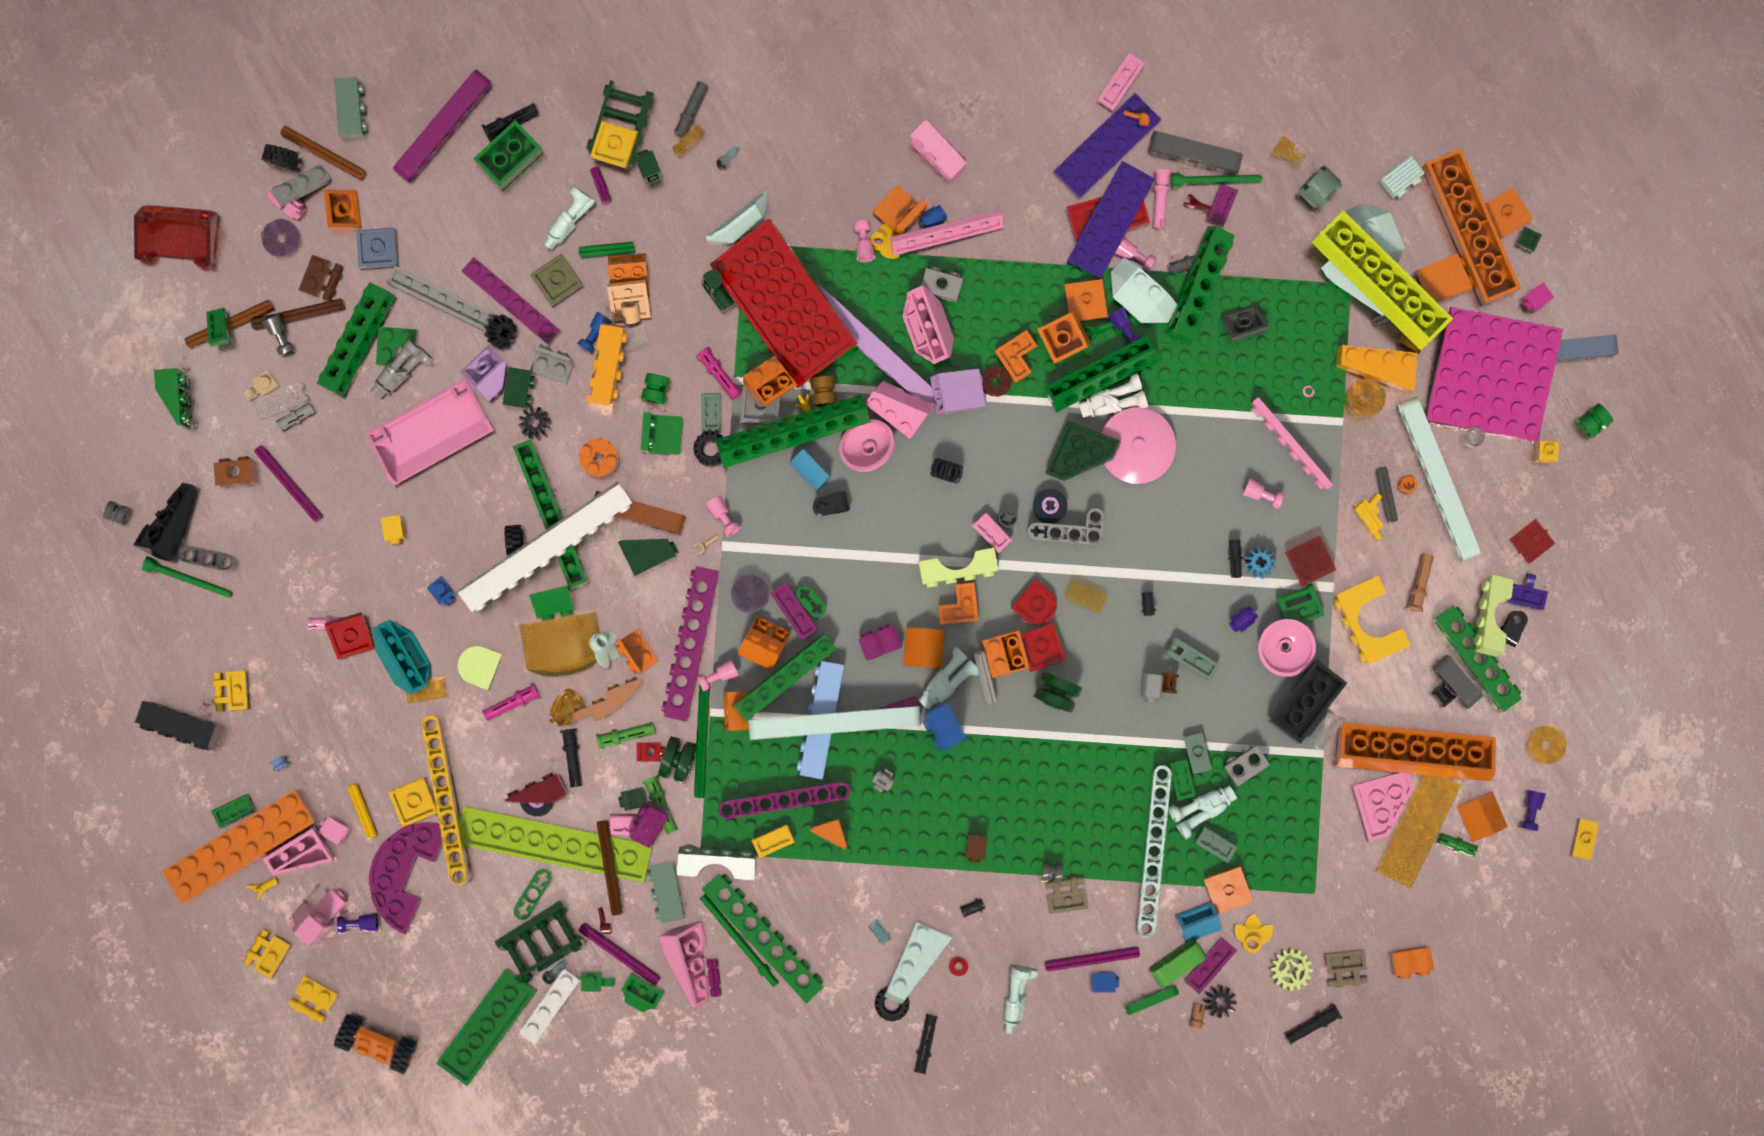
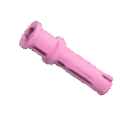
M1155 169L1156 183L1153 189L1156 191L1153 227L1165 228L1167 192L1170 190L1169 175L1172 171Z

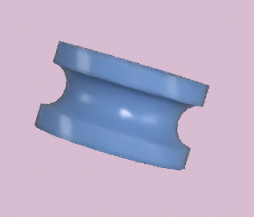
M285 755L269 763L270 766L274 767L273 772L289 764V762L285 761Z

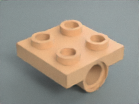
M646 280L607 284L613 322L623 321L625 324H634L642 318H651Z

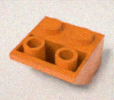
M775 356L743 376L744 387L754 400L765 407L797 386Z
M756 616L742 642L738 654L772 671L791 632L764 618Z
M1020 631L981 641L992 678L1029 668Z

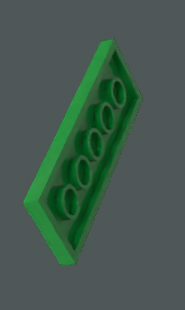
M507 969L502 972L436 1063L466 1086L470 1084L537 992L528 984H520L514 978L516 975Z

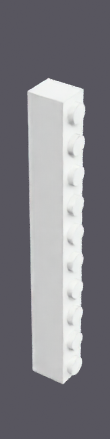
M617 481L458 589V594L471 612L475 609L476 611L481 610L486 606L485 602L491 598L495 600L500 597L502 591L507 587L508 589L515 587L519 579L522 577L526 579L534 573L533 570L538 566L541 568L546 566L550 562V558L555 555L557 557L566 552V547L571 544L575 546L582 541L581 537L587 533L591 535L599 529L597 526L603 522L607 524L612 521L616 513L627 511L632 503L631 499Z

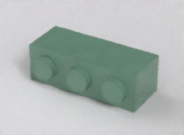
M357 77L334 79L339 136L341 139L364 137V131H367L366 120H363L362 112H365V103L361 101V94L364 93L363 82H360Z
M674 861L650 866V870H647L649 882L653 881L654 885L651 893L653 901L657 900L658 908H655L657 920L660 919L661 923L684 919L685 915Z

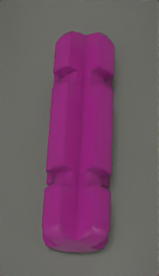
M595 166L591 168L590 172L592 177H594L593 180L602 203L611 201V196L607 192L608 188L603 175H601L600 167Z
M717 959L707 960L711 997L721 996Z

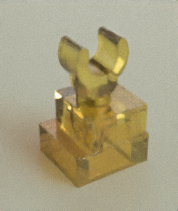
M1284 136L1280 138L1270 154L1276 159L1279 156L1284 159L1289 157L1297 167L1301 164L1296 161V157L1299 156L1302 159L1306 157L1301 152H1293L1295 144Z

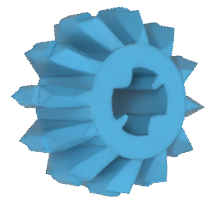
M1257 546L1256 553L1250 549L1249 554L1251 556L1246 555L1244 559L1250 561L1244 563V567L1250 566L1251 569L1247 570V574L1254 571L1253 578H1257L1259 573L1260 578L1264 579V572L1271 576L1272 573L1269 569H1276L1271 563L1276 562L1277 559H1270V556L1274 553L1270 552L1267 555V547H1264L1261 552L1260 547ZM1258 558L1265 562L1262 565L1263 568H1260V565H1256V561L1259 560Z

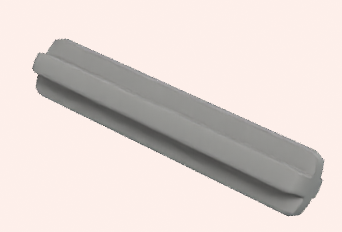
M980 650L974 653L986 703L993 704L997 702V697L986 653Z

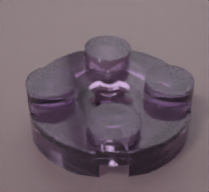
M283 218L273 220L265 226L261 233L263 247L273 256H291L299 247L300 232L288 220ZM278 234L286 235L283 243L276 241Z
M754 575L740 577L731 590L733 604L740 611L748 614L761 611L767 605L770 596L766 582ZM748 589L756 592L752 600L749 597H745Z

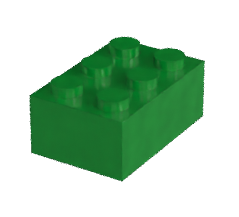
M514 120L473 159L491 180L503 190L542 154L543 150L523 127Z

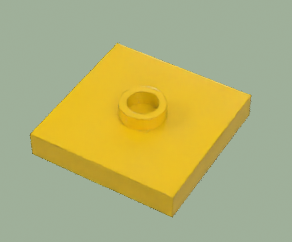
M601 121L590 157L627 169L639 132Z
M425 777L388 792L402 828L437 814L436 804Z

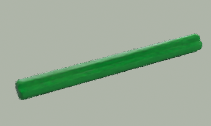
M699 685L694 781L695 798H704L710 685L709 689L704 692L701 685Z

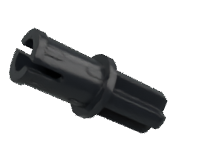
M1228 540L1231 578H1241V559H1243L1241 557V540Z

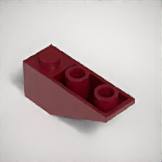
M552 772L543 776V781L537 784L533 781L525 785V790L519 792L517 789L508 793V798L504 800L505 802L551 804L568 796V793L559 774L553 775Z

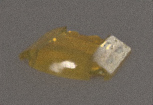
M595 612L519 625L526 669L529 672L532 671L542 676L551 677L567 676L584 671L597 662L595 651L591 648L589 642L593 634L599 633Z

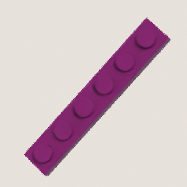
M475 257L462 269V272L546 344L550 345L561 332L559 328Z

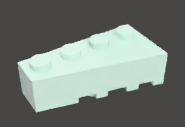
M917 922L885 993V997L903 1004L952 937Z

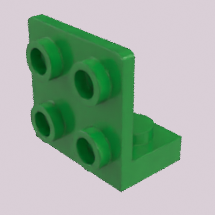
M643 412L641 451L644 453L680 455L683 418L681 416L652 415L651 412Z

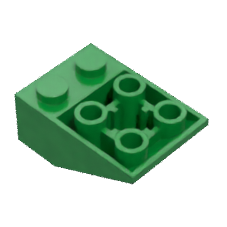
M178 368L154 370L155 390L177 426L188 430V425L191 424L190 413H187V406L190 405L189 394H186V387L189 385L188 376Z

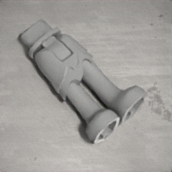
M408 338L392 363H387L379 374L378 379L374 382L376 385L370 391L380 399L385 394L389 395L390 391L395 390L403 381L408 379L412 374L410 371L419 362L430 364L433 358L420 345H417L412 339Z

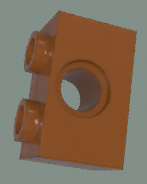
M249 456L238 457L236 461H230V458L219 459V462L213 463L215 486L217 487L257 484L255 460L249 459ZM238 466L239 474L232 476V468Z

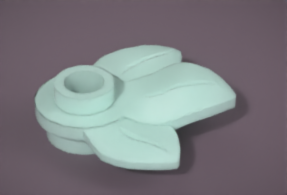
M611 631L593 634L589 641L591 648L595 651L597 662L604 668L609 667V660L620 658V654L614 646L617 635Z

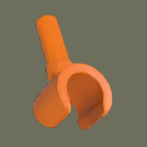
M1124 111L1123 115L1139 119V125H1149V116L1146 113L1136 114Z

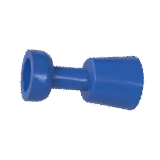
M597 311L589 326L592 330L586 339H580L577 344L592 353L594 350L592 342L599 333L600 325L602 323L611 324L613 321Z

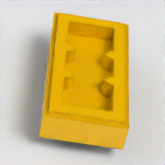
M1579 818L1571 856L1586 860L1592 859L1599 826L1598 822Z
M788 825L752 840L759 858L795 842Z

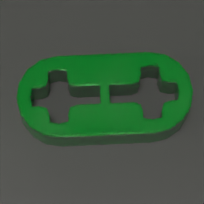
M804 585L797 589L796 597L813 617L819 618L825 614L826 606L812 588ZM802 589L804 591L809 590L808 595L812 600L808 601L805 597L801 599L800 591ZM812 602H814L817 606L820 604L822 605V612L820 614L818 612H812L814 610L813 606L811 605Z

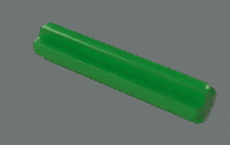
M633 241L581 246L578 248L580 257L630 253L635 251V244Z

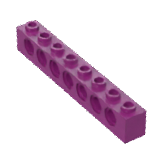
M696 566L695 570H691L689 581H693L692 587L687 589L686 600L689 601L687 608H683L681 618L684 619V624L679 627L677 636L680 637V643L675 645L673 656L677 657L675 664L672 663L669 675H672L671 683L668 682L665 693L668 694L667 702L663 701L661 710L664 713V717L688 721L697 679L696 676L698 675L719 576L718 570ZM705 582L707 590L702 593L698 592V583ZM701 601L703 603L702 610L694 611L693 603ZM693 619L699 622V627L696 630L689 628V622ZM688 638H692L695 641V646L692 649L685 647V641ZM684 657L691 659V665L687 668H683L680 663ZM679 676L687 678V683L683 687L677 685L676 681ZM677 694L683 697L682 704L678 706L674 705L672 701L673 697Z

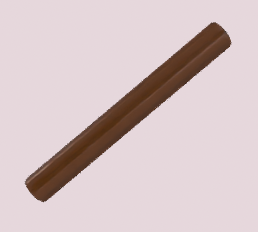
M340 298L279 312L282 323L344 309V302ZM270 315L251 319V327L253 329L265 327L261 320Z
M606 820L597 822V830L611 915L617 916L622 914L608 824Z

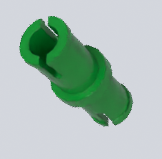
M1441 832L1439 835L1441 838H1438L1437 844L1452 848L1454 852L1459 851L1471 857H1475L1476 853L1474 852L1478 851L1477 845L1465 842L1460 837L1449 836Z

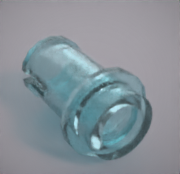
M879 920L868 927L879 940L878 943L884 945L892 939L890 937L891 933H887L879 923Z

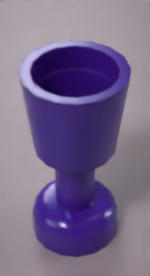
M1124 307L1108 316L1117 330L1122 329L1128 338L1126 345L1142 338L1138 334L1134 335L1128 326L1131 322Z
M1527 790L1526 807L1529 808L1527 821L1521 823V828L1538 831L1539 825L1535 823L1537 810L1542 809L1546 797L1545 793Z
M377 913L359 916L358 920L348 921L346 917L338 916V933H345L347 928L359 927L360 931L378 932Z

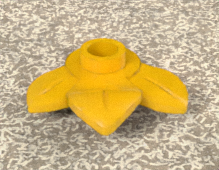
M886 224L881 225L878 232L873 233L869 240L872 242L873 250L880 251L883 257L895 259L899 257V254L893 255L890 237L897 236V234ZM880 240L882 243L876 244L875 241Z
M1252 914L1247 918L1244 925H1235L1234 933L1236 938L1243 942V947L1246 951L1255 953L1261 949L1263 943L1270 941L1273 934V926H1262L1259 918ZM1251 939H1254L1256 942L1253 947L1249 946Z

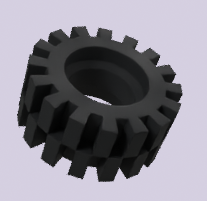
M265 144L261 159L275 166L295 169L299 154L287 148Z
M716 431L703 432L700 436L698 435L693 447L697 460L707 466L721 464L718 452L713 456H708L704 453L703 447L707 442H715L716 439L723 436Z
M520 524L504 526L507 556L523 546V533Z
M887 986L877 994L875 1009L882 1019L894 1022L905 1017L910 1003L907 997L897 1010H887L884 1005L887 998L885 997L888 989Z

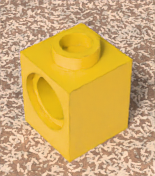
M1541 440L1536 442L1534 462H1557L1559 442Z
M401 515L381 518L384 541L392 545L399 544L401 540L406 539L403 517Z

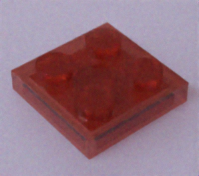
M1321 536L1284 552L1301 587L1336 571Z

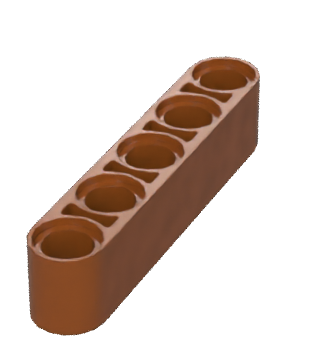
M595 491L594 497L600 494L601 492ZM632 501L627 511L623 513L619 511L614 515L618 518L680 535L686 518L685 515Z

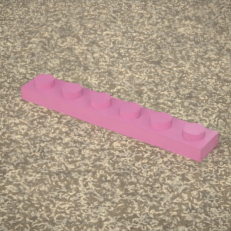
M996 210L890 237L893 255L1003 228V214L1001 210Z
M1258 397L1251 403L1253 413L1257 417L1261 416L1264 419L1265 427L1270 432L1274 431L1276 433L1277 441L1282 446H1287L1290 450L1288 452L1295 461L1299 460L1303 465L1301 466L1302 470L1308 476L1311 474L1315 479L1313 482L1317 488L1327 491L1332 487L1331 481Z

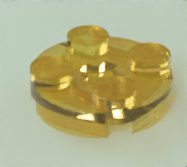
M569 688L563 690L565 694L562 697L558 695L550 709L549 715L552 716V719L549 720L556 726L569 725L573 719L572 714L575 708L581 702V697L577 695V692Z
M1538 727L1530 734L1527 741L1529 754L1535 761L1542 764L1556 763L1566 753V737L1561 730L1555 727ZM1544 740L1547 741V742H1548V741H1551V742H1552V743L1550 744V747H1551L1550 750L1547 749V748H1546V749L1543 748V745H1544V744H1543V741H1544Z

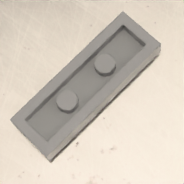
M319 164L272 188L271 193L279 205L283 207L330 183L331 178L322 165Z

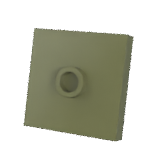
M562 253L530 274L551 306H554L583 286Z

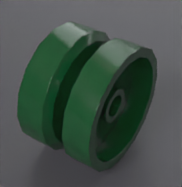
M1043 672L1040 682L1049 687V690L1039 687L1036 689L1033 697L1050 707L1072 713L1075 702L1067 698L1066 695L1074 698L1079 697L1082 687L1055 675Z
M670 736L661 760L658 776L669 778L674 768V781L684 784L693 765L697 744L687 741L682 751H679L681 739Z

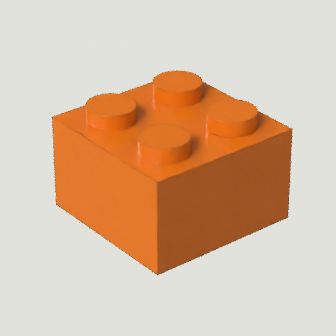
M1075 311L1037 329L1054 364L1092 345Z

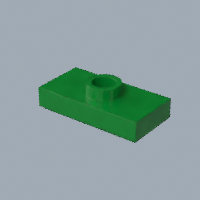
M220 308L207 311L208 344L210 347L229 343L227 310Z
M1183 759L1168 763L1177 801L1195 797L1196 793L1188 760Z
M245 794L211 810L218 827L222 828L255 812L248 795Z

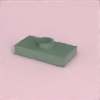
M701 393L702 432H721V393Z
M1203 733L1183 737L1192 774L1212 770Z
M1205 826L1194 842L1226 863L1230 861L1238 848Z

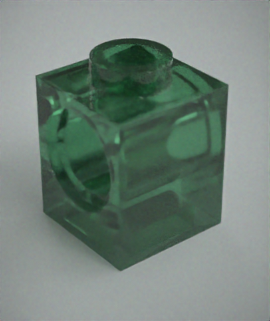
M644 787L620 792L621 796L618 797L620 807H624L625 811L640 808L642 805L647 804Z

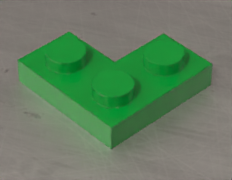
M379 327L376 365L386 366L387 363H392L397 357V348H403L408 338L417 344L418 330Z

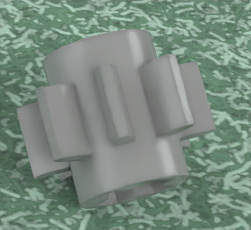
M879 769L872 780L876 784L874 788L881 793L883 790L888 792L895 782V779L892 778L894 773L887 769L884 772Z

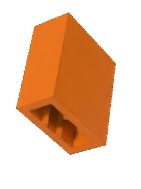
M1458 253L1416 270L1413 273L1416 282L1438 304L1470 291L1474 284L1471 275L1465 271L1464 267H1466L1463 257H1459Z

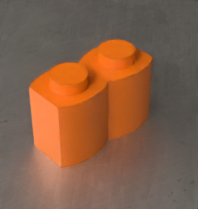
M1430 946L1390 952L1394 975L1399 976L1400 979L1410 978L1411 974L1418 973L1419 976L1429 975L1430 971L1434 970Z

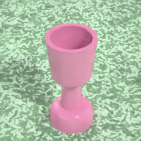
M856 221L853 223L854 230L860 236V241L857 242V261H872L875 259L872 242L867 240V232L871 228L870 221Z
M1124 237L1115 254L1131 260L1133 257L1143 263V269L1148 272L1157 257L1154 255L1146 257L1136 251L1138 247Z
M1249 478L1242 495L1256 500L1262 497L1271 501L1272 507L1278 510L1285 494L1277 492L1274 495L1264 490L1265 486Z
M716 496L707 502L706 508L716 519H721L726 526L724 528L726 537L736 534L741 529L737 522L732 523L727 516L729 511L721 496Z
M731 659L716 668L717 672L707 677L703 674L696 676L703 692L709 689L710 683L720 678L722 681H726L739 676Z

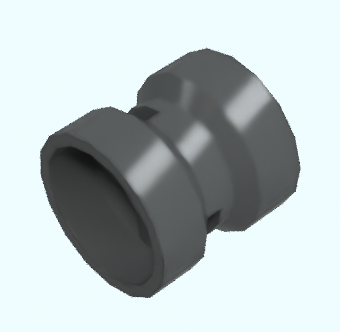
M109 501L105 507L103 518L115 520L117 524L123 525L128 516L129 507L119 506L116 502Z
M1011 508L1003 509L998 516V522L1003 528L1013 527L1018 519L1016 511Z
M1043 862L1042 882L1054 881L1055 883H1061L1063 864L1051 865L1050 863Z

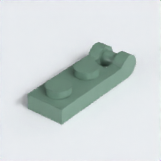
M1173 637L1171 640L1172 644L1169 649L1166 648L1164 654L1210 681L1220 665L1178 638ZM1178 647L1183 649L1180 656L1175 653Z

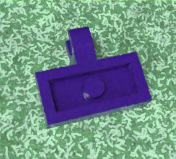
M1527 573L1525 586L1513 583L1512 597L1505 602L1544 610L1548 591L1533 588L1536 575Z

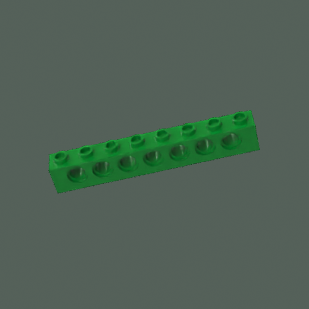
M861 394L716 439L715 443L723 468L868 424L870 420Z
M529 439L514 445L513 449L547 530L563 519V516L535 445ZM571 544L565 548L566 552L558 556L557 559L569 589L573 590L588 584L589 581L576 548Z
M718 873L701 890L807 1004L824 988L822 985L824 981L817 974L812 975L809 971L811 967L805 960L802 959L800 961L795 956L797 954L795 949L791 945L787 947L782 942L784 940L783 936L778 931L773 932L769 928L771 923L764 916L760 918L756 914L758 909L751 902L749 904L743 899L745 895L738 888L734 890L730 885L732 881L727 875ZM724 888L730 891V897L726 900L722 899L719 895L720 890ZM735 903L742 904V913H734L732 907ZM748 917L755 918L756 926L754 928L746 926L745 922ZM765 931L769 934L770 938L767 942L759 940L760 932ZM774 946L782 948L783 953L781 956H774L772 954ZM788 960H793L796 964V968L792 971L785 968V962ZM801 974H805L809 978V982L806 985H801L798 982V977Z

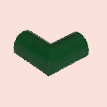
M710 270L703 274L701 285L721 313L724 314L735 303L721 285V274L715 270Z

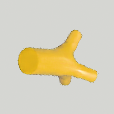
M798 394L797 396L801 404L795 403V407L802 409L804 412L812 410L809 403L810 395L806 394L804 400L801 394Z
M274 877L260 884H247L246 887L254 889L255 892L259 891L257 899L260 900L262 894L267 889L277 885L278 882Z

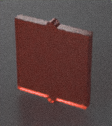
M1536 519L1509 539L1518 550L1517 553L1521 554L1528 564L1556 544L1548 535L1547 529L1544 530Z

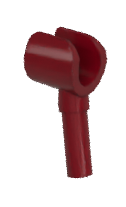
M1191 194L1187 195L1192 200L1189 203H1184L1191 209L1201 207L1209 211L1211 210V206L1199 202Z
M600 907L598 908L600 931L603 934H611V923H605L603 908Z

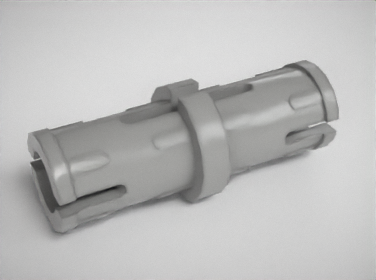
M310 402L295 411L292 409L289 414L276 420V424L283 431L295 423H301L300 420L314 414L315 411Z

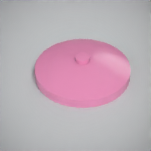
M1140 407L1122 410L1106 423L1101 432L1121 441L1114 460L1105 463L1104 466L1114 477L1130 484L1152 482L1161 477L1173 462L1176 452L1174 432L1166 419L1153 410L1141 409Z

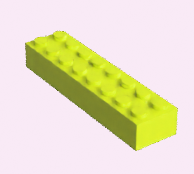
M1344 210L1312 241L1420 350L1427 346L1453 319Z

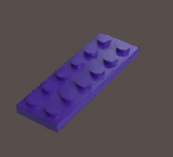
M1134 93L1068 156L1053 173L1080 199L1162 119ZM1124 111L1136 114L1146 113L1149 116V125H1139V119L1123 115Z
M1121 161L1067 262L1101 279L1155 178Z

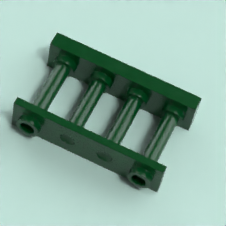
M610 80L609 85L604 87L603 96L605 98L593 138H589L586 150H589L588 153L591 155L601 121L605 120L606 114L632 121L636 125L635 131L639 132L628 164L629 168H634L635 157L639 152L655 95L650 91H646L645 96H637L614 89L615 83ZM611 97L639 104L641 106L640 114L636 113L635 115L609 107Z
M558 901L494 941L498 949L502 952L508 951L520 972L519 975L514 977L520 984L533 980L534 975L571 952L581 950L583 945L587 943L582 936L575 937L564 917V913L568 909L562 901ZM553 920L558 921L570 942L562 948H559L547 927L548 923ZM537 930H541L553 951L551 955L544 959L531 938L532 933ZM521 940L526 943L536 961V964L528 969L515 949V944Z

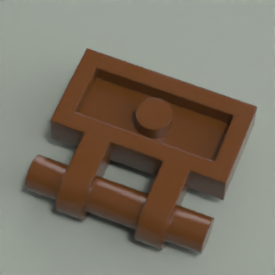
M312 255L298 290L318 297L319 292L323 291L322 299L329 301L331 295H334L337 279L341 277L342 265L335 263L333 270L329 269L331 264L329 260ZM326 275H329L330 279L327 286L322 285Z

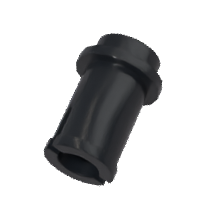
M1153 592L1141 593L1143 606L1141 613H1143V616L1155 615L1156 609H1154Z
M975 898L976 901L960 906L964 918L979 911L982 913L986 909L982 898Z

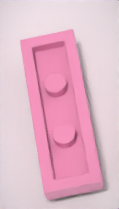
M1129 53L1097 101L1111 111H1114L1145 63Z

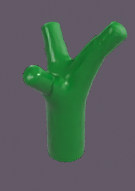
M1111 321L1098 325H1082L1084 329L1093 332L1090 338L1091 341L1100 332L1113 328Z

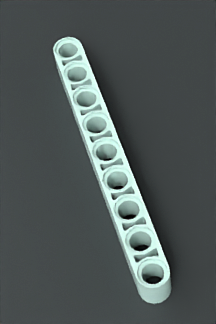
M1414 397L1399 403V411L1460 560L1465 561L1480 555L1478 543L1419 399Z
M917 706L748 720L749 737L750 740L921 726L920 707Z
M1158 766L1152 773L1137 919V932L1145 938L1153 936L1156 930L1171 784V771L1167 766ZM1159 769H1164L1167 772V776L1163 780L1157 777ZM1158 788H1162L1165 791V796L1162 799H1158L1155 796V791ZM1156 807H1160L1163 810V815L1160 818H1155L1153 815V810ZM1155 826L1161 830V834L1157 838L1151 835V829ZM1152 846H1157L1159 849V854L1155 857L1149 854V849ZM1150 865H1154L1157 868V873L1154 876H1149L1147 873V868ZM1149 884L1155 887V892L1152 895L1145 893V887ZM1146 904L1153 906V912L1149 915L1143 912V907ZM1145 923H1149L1151 926V931L1148 934H1143L1141 931V926Z

